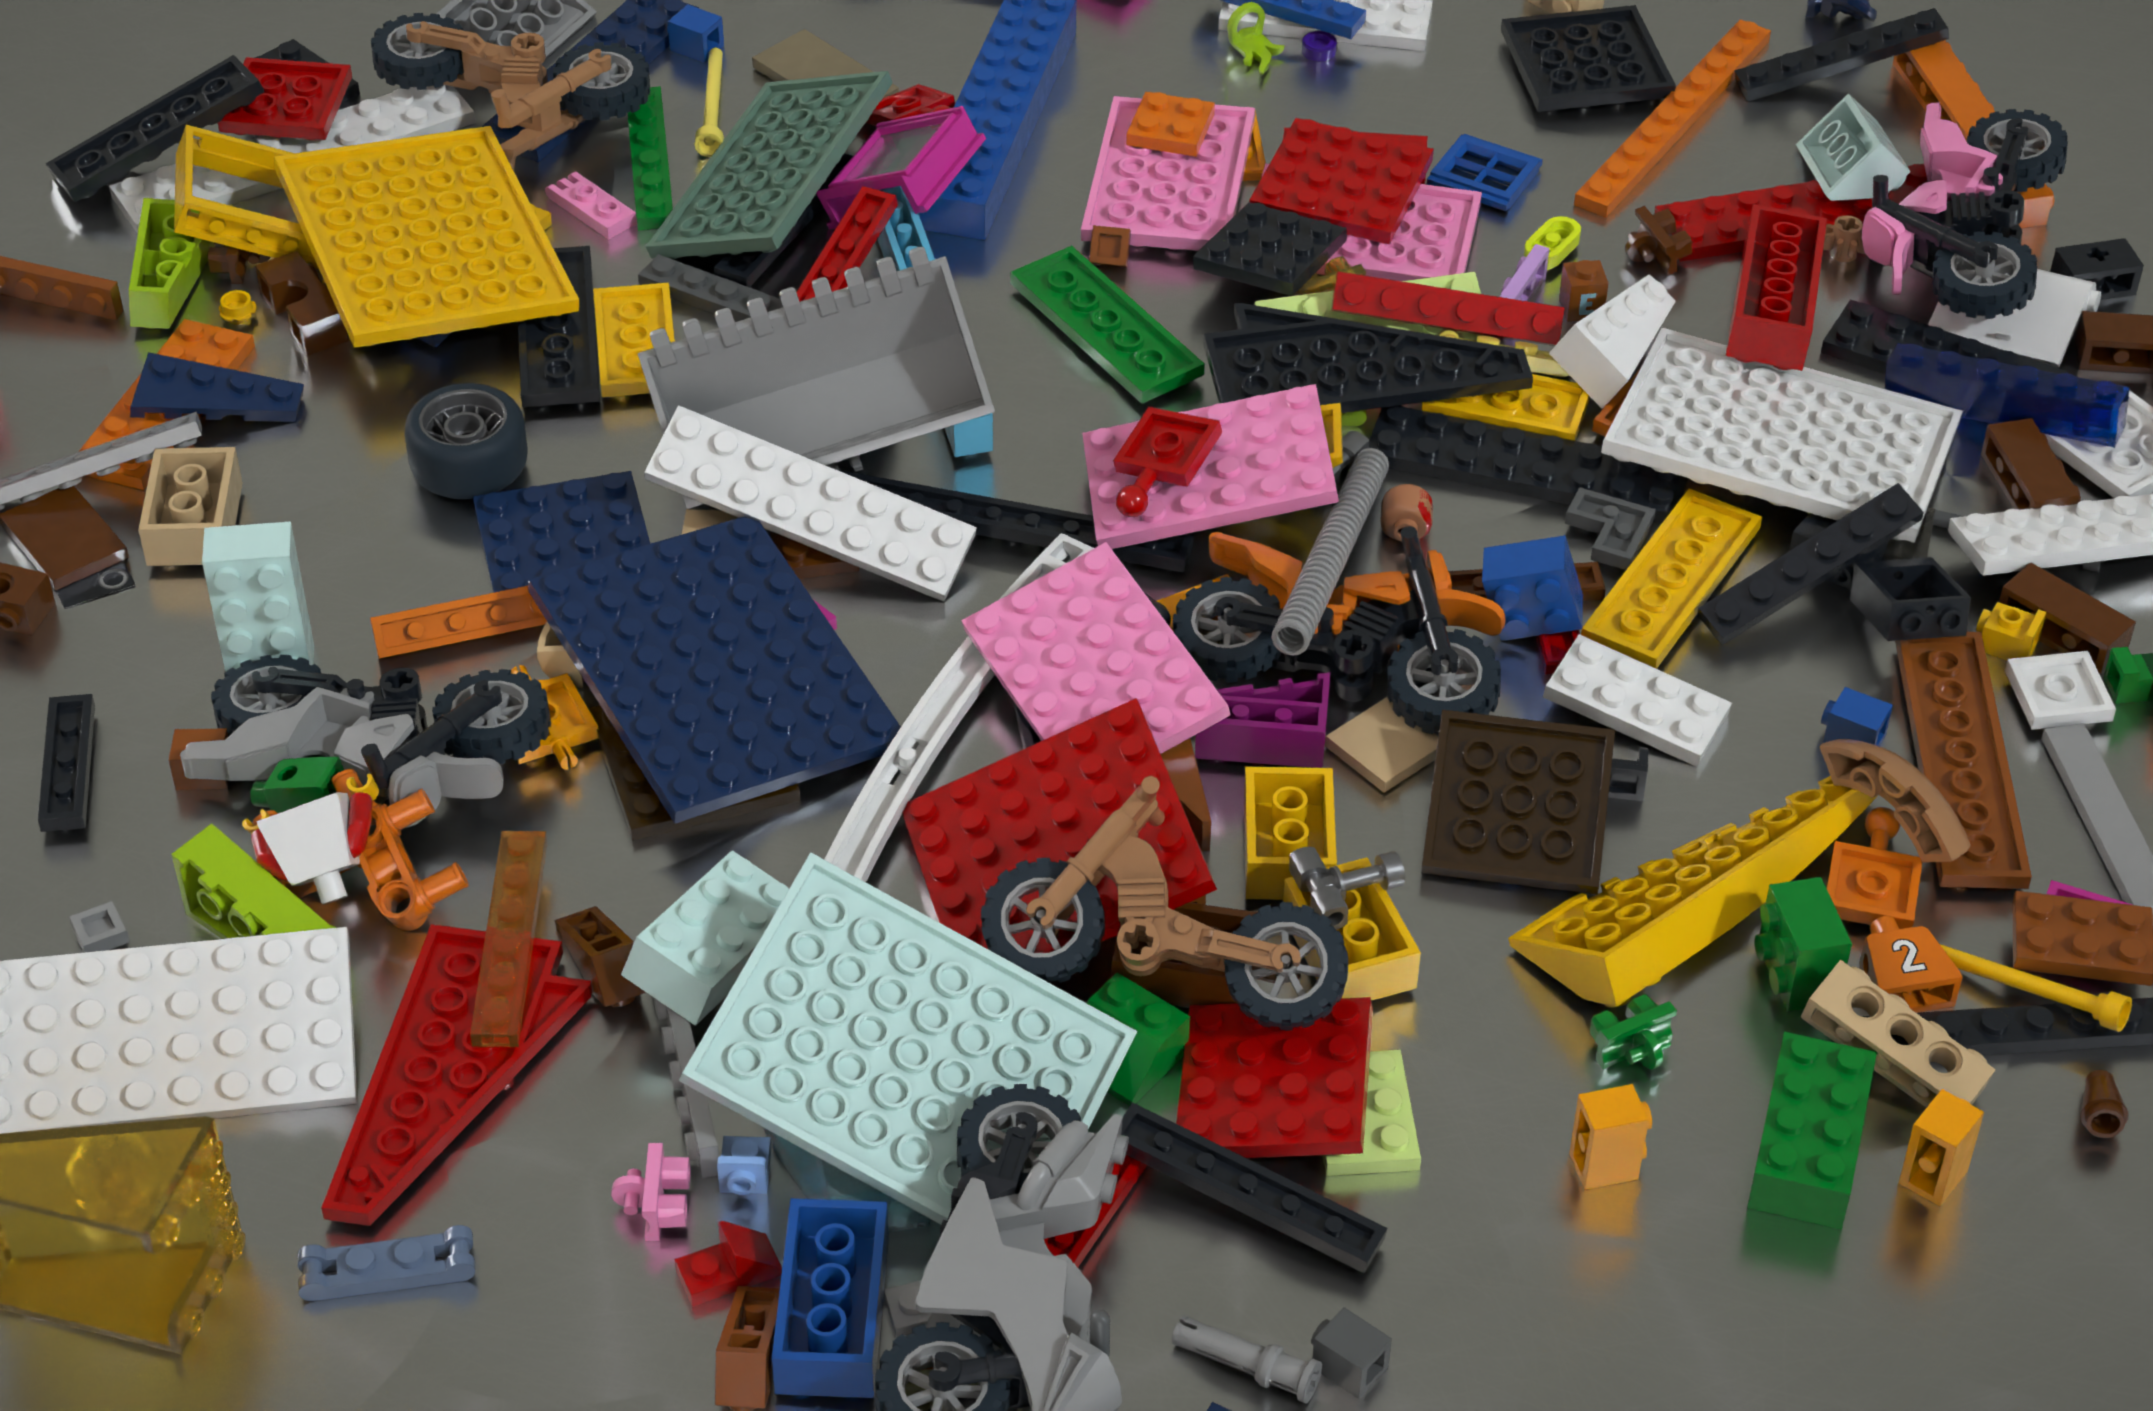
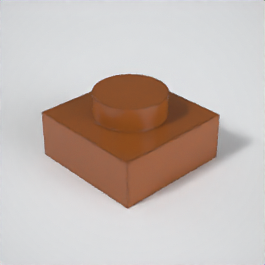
M1093 225L1089 261L1094 265L1127 268L1131 230Z

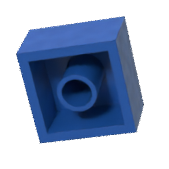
M1566 535L1484 548L1483 587L1487 599L1497 603L1505 613V626L1499 634L1501 641L1582 629L1583 593Z

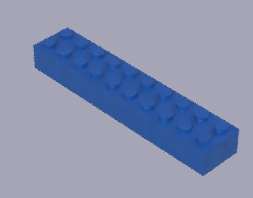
M1077 0L1003 1L954 108L964 107L977 134L984 133L986 140L927 212L918 213L925 231L986 240L1076 35Z

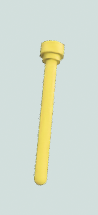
M717 47L709 51L703 126L695 134V149L704 157H712L724 140L723 132L718 128L723 53Z

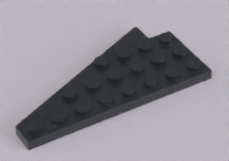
M1244 303L1234 304L1237 330L1205 333L1203 337V345L1219 403H1227L1251 398L1256 395H1265L1316 384L1320 405L1340 403L1341 412L1345 413L1532 388L1533 375L1523 349Z

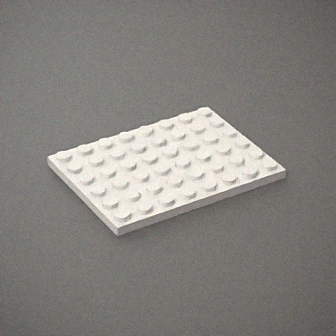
M1661 328L1603 440L1601 453L1613 456L1619 461H1631L1651 467L1657 472L1673 473L1690 478L1699 484L1715 485L1729 489L1737 495H1750L1767 500L1776 506H1788L1805 511L1808 514L1812 513L1837 521L1899 483L1922 509L1924 514L1921 521L1892 539L1907 540L1915 543L1963 411L1803 367V371L1794 369L1781 370L1769 364L1741 362L1734 357L1725 356L1727 345Z

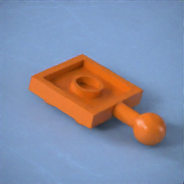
M1877 807L1867 814L1864 823L1865 830L1871 837L1870 847L1839 841L1834 842L1826 888L1841 920L1871 925L1873 921L1880 917L1891 916L1895 919L1899 929L1913 927L1922 861L1918 856L1887 851L1888 842L1897 835L1900 823L1894 818V811L1892 809Z

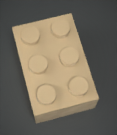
M236 447L154 449L138 529L146 566L202 565L204 528L235 526L243 484Z

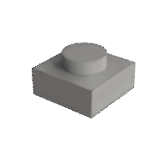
M113 901L69 916L72 929L84 953L110 950L130 942L127 930Z

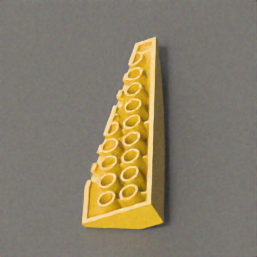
M1829 776L1818 781L1819 789L1797 791L1786 796V806L1771 811L1763 807L1750 813V823L1739 828L1736 827V824L1729 823L1672 850L1673 859L1650 860L1638 866L1639 875L1621 881L1619 878L1614 877L1601 883L1602 892L1598 895L1587 898L1586 894L1580 893L1569 898L1508 938L1509 944L1584 1000L1602 1003L1607 1007L1623 1006L1631 1000L1633 995L1645 987L1657 984L1663 975L1708 946L1764 904L1770 884L1792 881L1834 842L1877 796L1871 798L1850 787L1834 786L1832 778Z

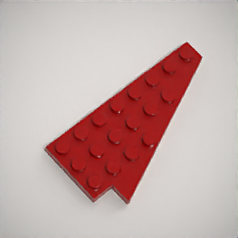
M435 924L430 925L321 1209L324 1220L371 1226L591 998L593 993L591 980L556 976L563 956L562 941Z

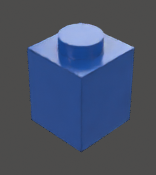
M687 4L668 21L667 32L669 33L670 51L705 63L708 61L709 51L712 48L717 47L721 49L724 47L723 21L719 15Z
M1844 687L1837 701L1829 700L1821 718V724L1826 725L1823 743L1836 739H1852L1880 746L1887 734L1893 705Z

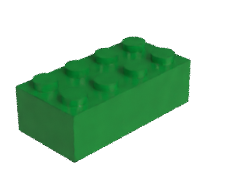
M1784 1031L1748 1200V1209L1842 1230L1852 1190L1877 1052Z

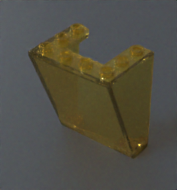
M202 1116L0 1134V1309L182 1354L189 1339L199 1333L206 1308L211 1299L217 1298L221 1293L225 1274L232 1261L239 1259L246 1240L245 1233L241 1229L238 1217V1204L234 1201L230 1185L231 1174L226 1168L223 1156V1142L219 1140L215 1119Z

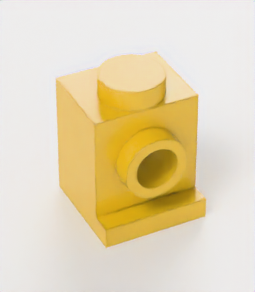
M2000 602L1996 603L1992 611L1984 609L1978 620L1976 632H1981L1985 653L2006 661L2012 658L2031 657L2039 643L2046 612L2038 609L2036 615Z

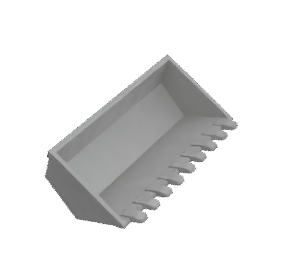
M917 247L909 251L913 267L896 271L893 259L885 257L876 262L880 274L878 278L864 282L860 268L854 267L844 272L848 287L832 292L828 279L822 277L812 281L815 297L800 302L795 288L791 287L781 290L779 293L783 307L767 312L762 298H755L747 302L751 316L748 319L735 322L731 310L724 308L715 312L714 315L718 328L703 332L698 319L692 318L682 323L686 336L684 339L670 342L667 332L663 328L650 332V339L654 348L638 353V357L662 433L664 434L679 405L833 469L840 470L837 462L849 459L851 467L856 472L863 469L859 457L861 454L994 413V406L946 256L929 261L925 248ZM682 495L686 509L704 504Z

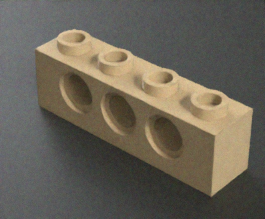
M1842 960L1837 963L1809 998L1801 1015L1803 1020L1835 1043L1877 1052L1874 1070L1926 1108L1941 1089L1973 1104L1985 1089L1996 1070L1988 1064L1987 1060L1979 1052L1973 1049H1966L1949 1037L1947 1031L1942 1026L1933 1021L1925 1020L1912 1011L1907 1002L1895 994H1888L1874 984L1863 970L1853 966L1850 967ZM1852 1008H1861L1865 1010L1870 1015V1017H1861L1857 1015ZM1891 1035L1903 1037L1909 1045L1898 1044L1892 1039ZM1930 1062L1941 1064L1948 1073L1936 1071L1932 1068Z

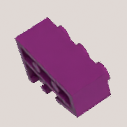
M1330 672L1317 674V680L1293 683L1292 678L1278 680V686L1254 689L1253 685L1249 684L1216 689L1228 704L1231 715L1196 734L1195 758L1323 768Z

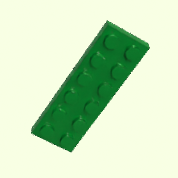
M1072 245L1010 272V284L1140 403L1143 404L1204 376L1205 363Z

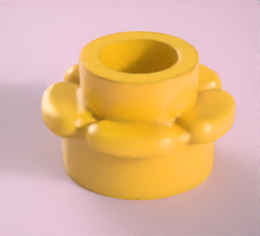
M242 290L229 291L220 299V317L231 324L239 325L246 323L257 309L255 302L251 301L249 293Z

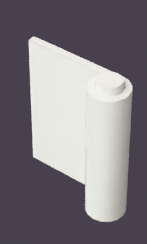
M2037 269L2034 297L2031 301L2027 300V305L2023 309L2018 310L2016 308L2011 315L2003 317L2002 314H1999L1993 319H1985V316L1978 315L1976 318L1966 317V313L1960 312L1957 314L1950 311V306H1943L1938 301L1928 325L1939 327L1966 338L1976 339L1981 343L2002 350L2012 351L2017 355L2041 363H2048L2059 368L2082 311H2097L2101 299V291H2096L2095 282Z

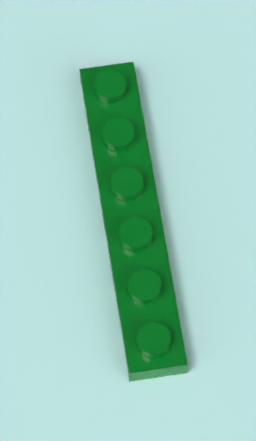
M661 86L650 87L651 92L648 95V101L644 105L640 104V109L636 112H627L638 231L659 229L673 210Z

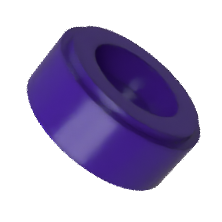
M1313 31L1303 37L1302 54L1305 58L1323 62L1332 59L1336 55L1337 40L1332 34L1324 31Z

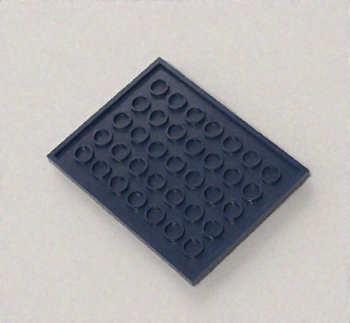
M745 516L529 579L528 592L675 824L883 756L901 728L759 521Z

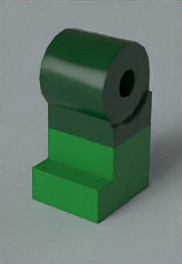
M2128 647L2111 648L2103 679L2115 704L2153 700V653L2132 655Z

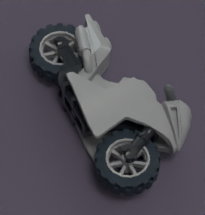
M1014 1084V1088L1006 1090L1004 1086L991 1090V1095L985 1097L982 1094L973 1101V1108L971 1110L967 1108L961 1117V1127L958 1126L957 1166L958 1168L961 1167V1179L958 1182L957 1188L953 1189L948 1219L942 1222L940 1239L924 1270L916 1297V1310L921 1313L932 1314L926 1325L912 1328V1334L906 1337L904 1334H901L892 1342V1349L890 1351L886 1349L880 1358V1367L876 1369L875 1373L876 1411H922L917 1406L930 1402V1409L928 1411H1009V1409L1015 1408L1018 1411H1117L1122 1403L1121 1387L1109 1359L1110 1316L1105 1310H1096L1090 1318L1091 1283L1066 1254L1054 1256L1047 1248L1044 1239L1094 1226L1098 1220L1102 1203L1111 1204L1117 1183V1175L1111 1173L1114 1163L1123 1165L1129 1142L1128 1136L1121 1135L1123 1115L1113 1114L1097 1134L1088 1131V1125L1081 1122V1117L1077 1110H1070L1068 1101L1059 1094L1054 1097L1049 1094V1089L1037 1086L1036 1090L1028 1089L1027 1084ZM1009 1128L1006 1133L1000 1131L1001 1129ZM1043 1133L1051 1139L1050 1142L1036 1140ZM988 1140L1002 1145V1147L988 1152L985 1145ZM1089 1320H1090V1343L1087 1342V1335H1088V1328H1089ZM934 1368V1370L929 1372V1377L920 1373L923 1369ZM908 1382L926 1389L910 1396L905 1394V1387ZM978 1383V1385H964V1384Z

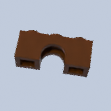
M298 251L255 265L260 295L275 315L287 311L291 336L306 356L349 341L348 333L326 283L320 281L314 265L311 262L306 263Z

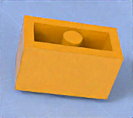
M1633 1084L1578 1094L1569 1155L1584 1190L1639 1179L1642 1159L1647 1157L1645 1140L1647 1130L1652 1128V1115L1647 1102L1640 1101Z
M1941 1089L1913 1125L1899 1184L1940 1207L1968 1172L1984 1111L1976 1108L1968 1101Z

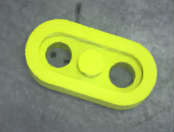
M1558 216L1550 218L1526 241L1524 256L1527 257L1534 245L1538 244L1549 248L1547 270L1558 266L1579 245L1581 235L1580 224L1569 217Z

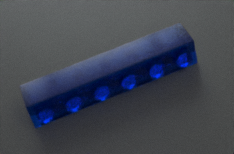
M1900 343L1897 344L1888 359L1885 373L1886 390L1963 411L1962 418L1992 424L2032 418L2041 433L2114 448L2126 427L2130 387L2116 385L2110 381H2094L2079 378L2069 373H2052L2037 370L2032 366L2000 363L1994 359H1979L1963 356L1953 351L1942 352L1922 348L1916 344L1905 345Z

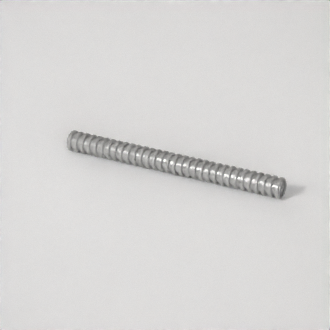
M1363 449L1355 457L1338 493L1339 502L1332 505L1298 580L1272 631L1274 646L1286 655H1299L1306 651L1382 486L1389 470V462L1385 454L1378 449Z

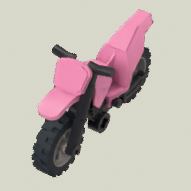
M1940 102L1930 103L1926 106L1924 128H1921L1920 147L1928 182L1916 188L1900 204H1897L1888 199V177L1886 175L1874 176L1872 209L1866 213L1862 227V242L1865 254L1873 263H1881L1885 266L1893 267L1892 295H1901L1902 277L1908 267H1911L1933 278V293L1938 295L1940 304L1950 306L1949 310L1954 313H1966V317L1976 318L1978 315L1985 316V319H1993L1999 314H2002L2003 317L2013 314V310L2016 308L2018 310L2023 309L2027 305V300L2031 301L2033 299L2037 279V258L2035 254L2031 255L2032 249L2028 245H2021L2022 229L2018 224L2023 220L2025 201L2019 192L2027 191V188L2031 187L2040 189L2044 187L2046 182L2053 183L2057 180L2058 174L2064 172L2068 136L2066 130H2062V125L2057 120L2051 121L2050 116L2043 113L2040 115L2034 114L2033 110L2024 109V112H2017L2016 109H2008L2006 113L2001 114L1997 111L1990 113L1988 118L1982 117L1976 121V127L1972 126L1970 128L1966 142L1957 123L1941 119Z

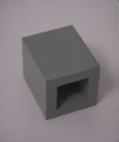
M1343 1307L1331 1321L1328 1319L1322 1321L1311 1338V1344L1313 1345L1312 1359L1322 1362V1375L1360 1399L1389 1368L1392 1338Z

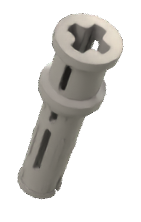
M1182 1315L1179 1318L1180 1323L1177 1322L1172 1335L1173 1345L1245 1371L1255 1376V1381L1260 1386L1269 1388L1273 1385L1296 1394L1297 1400L1303 1403H1308L1314 1395L1322 1373V1362L1315 1359L1307 1362L1284 1353V1348L1277 1344H1269L1263 1347L1251 1343L1233 1334L1200 1323L1186 1315Z

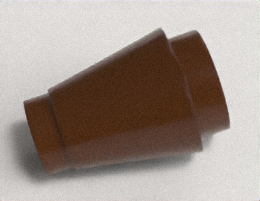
M2105 1070L2093 1071L2085 1079L2086 1084L2080 1115L2081 1122L2094 1136L2100 1138L2113 1137L2124 1129L2129 1113L2116 1086L2113 1075Z

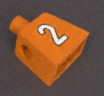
M1883 916L1873 921L1870 925L1871 934L1865 937L1859 961L1860 969L1870 977L1871 981L1888 994H1895L1901 997L1915 1013L1955 1007L1963 977L1929 929L1923 926L1899 929L1895 919L1891 916Z

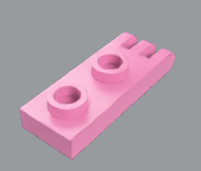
M578 172L569 174L568 180L562 178L556 182V185L551 184L545 188V193L550 200L608 240L637 224L635 211Z

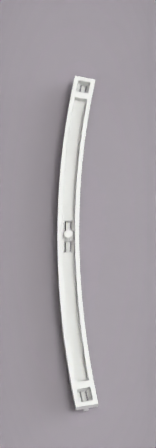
M1061 533L1019 576L1000 599L1066 564L1063 560L1068 555H1070V559L1067 563L1094 548ZM969 636L943 667L897 732L857 797L824 859L864 882H867L908 801L912 798L932 763L975 700L995 675ZM917 741V742L919 743V745H918L917 748L914 750L912 747H913V745L915 744V742ZM899 769L900 774L893 785L889 784Z

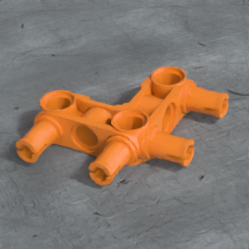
M354 769L343 770L331 779L336 792L348 793L349 799L352 796L346 784L349 777H354L358 788L363 787ZM422 788L390 806H387L385 803L381 805L373 801L371 825H376V829L368 837L365 851L359 856L360 864L357 865V867L363 868L369 885L367 890L372 901L382 915L402 931L418 929L425 923L432 910L435 909L437 902L469 887V882L457 862L423 880L417 876L399 836L401 835V830L435 813L428 795ZM274 810L266 811L270 816L278 814ZM259 814L253 819V824L255 826L257 825L256 821L261 820V814ZM351 868L340 871L339 873L342 874L350 870ZM276 878L298 898L317 891L314 881L300 886H292L289 882L280 881ZM410 898L408 907L403 912L395 913L398 904L402 900Z

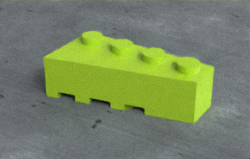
M143 198L129 284L130 327L169 329L208 261L209 247H215L214 242L174 232L175 200ZM191 209V212L199 213V211Z
M212 823L171 854L186 915L221 939L336 928L333 925H329Z

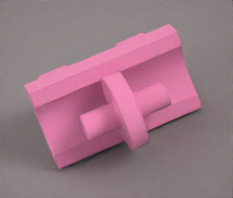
M648 1143L645 1178L641 1177L640 1170L629 1169L627 1176L617 1178L613 1182L611 1197L618 1205L624 1207L623 1211L625 1214L635 1215L638 1212V1208L642 1207V1217L646 1220L645 1241H660L661 1228L686 1227V1194H664V1189L690 1188L691 1170L689 1157L664 1156L663 1143Z

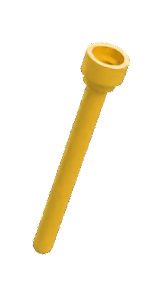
M1941 945L1958 969L2092 1013L2093 1019L2098 1020L2102 1027L2121 1032L2129 1019L2132 1008L2131 997L2113 991L2108 995L2100 993L2099 996Z

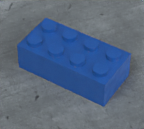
M790 1198L772 1351L775 1394L874 1398L889 1244L887 1202Z

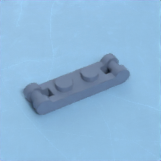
M456 1225L440 1234L326 1249L316 1244L303 1246L297 1253L298 1268L303 1272V1275L298 1279V1294L300 1298L307 1301H320L469 1280L475 1275V1259L469 1254V1251L473 1248V1232L467 1226ZM448 1256L446 1260L436 1261L437 1257ZM337 1271L336 1275L326 1276L323 1274L324 1272Z

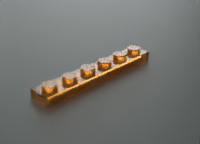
M546 831L501 832L470 1032L472 1046L519 1047L547 850Z

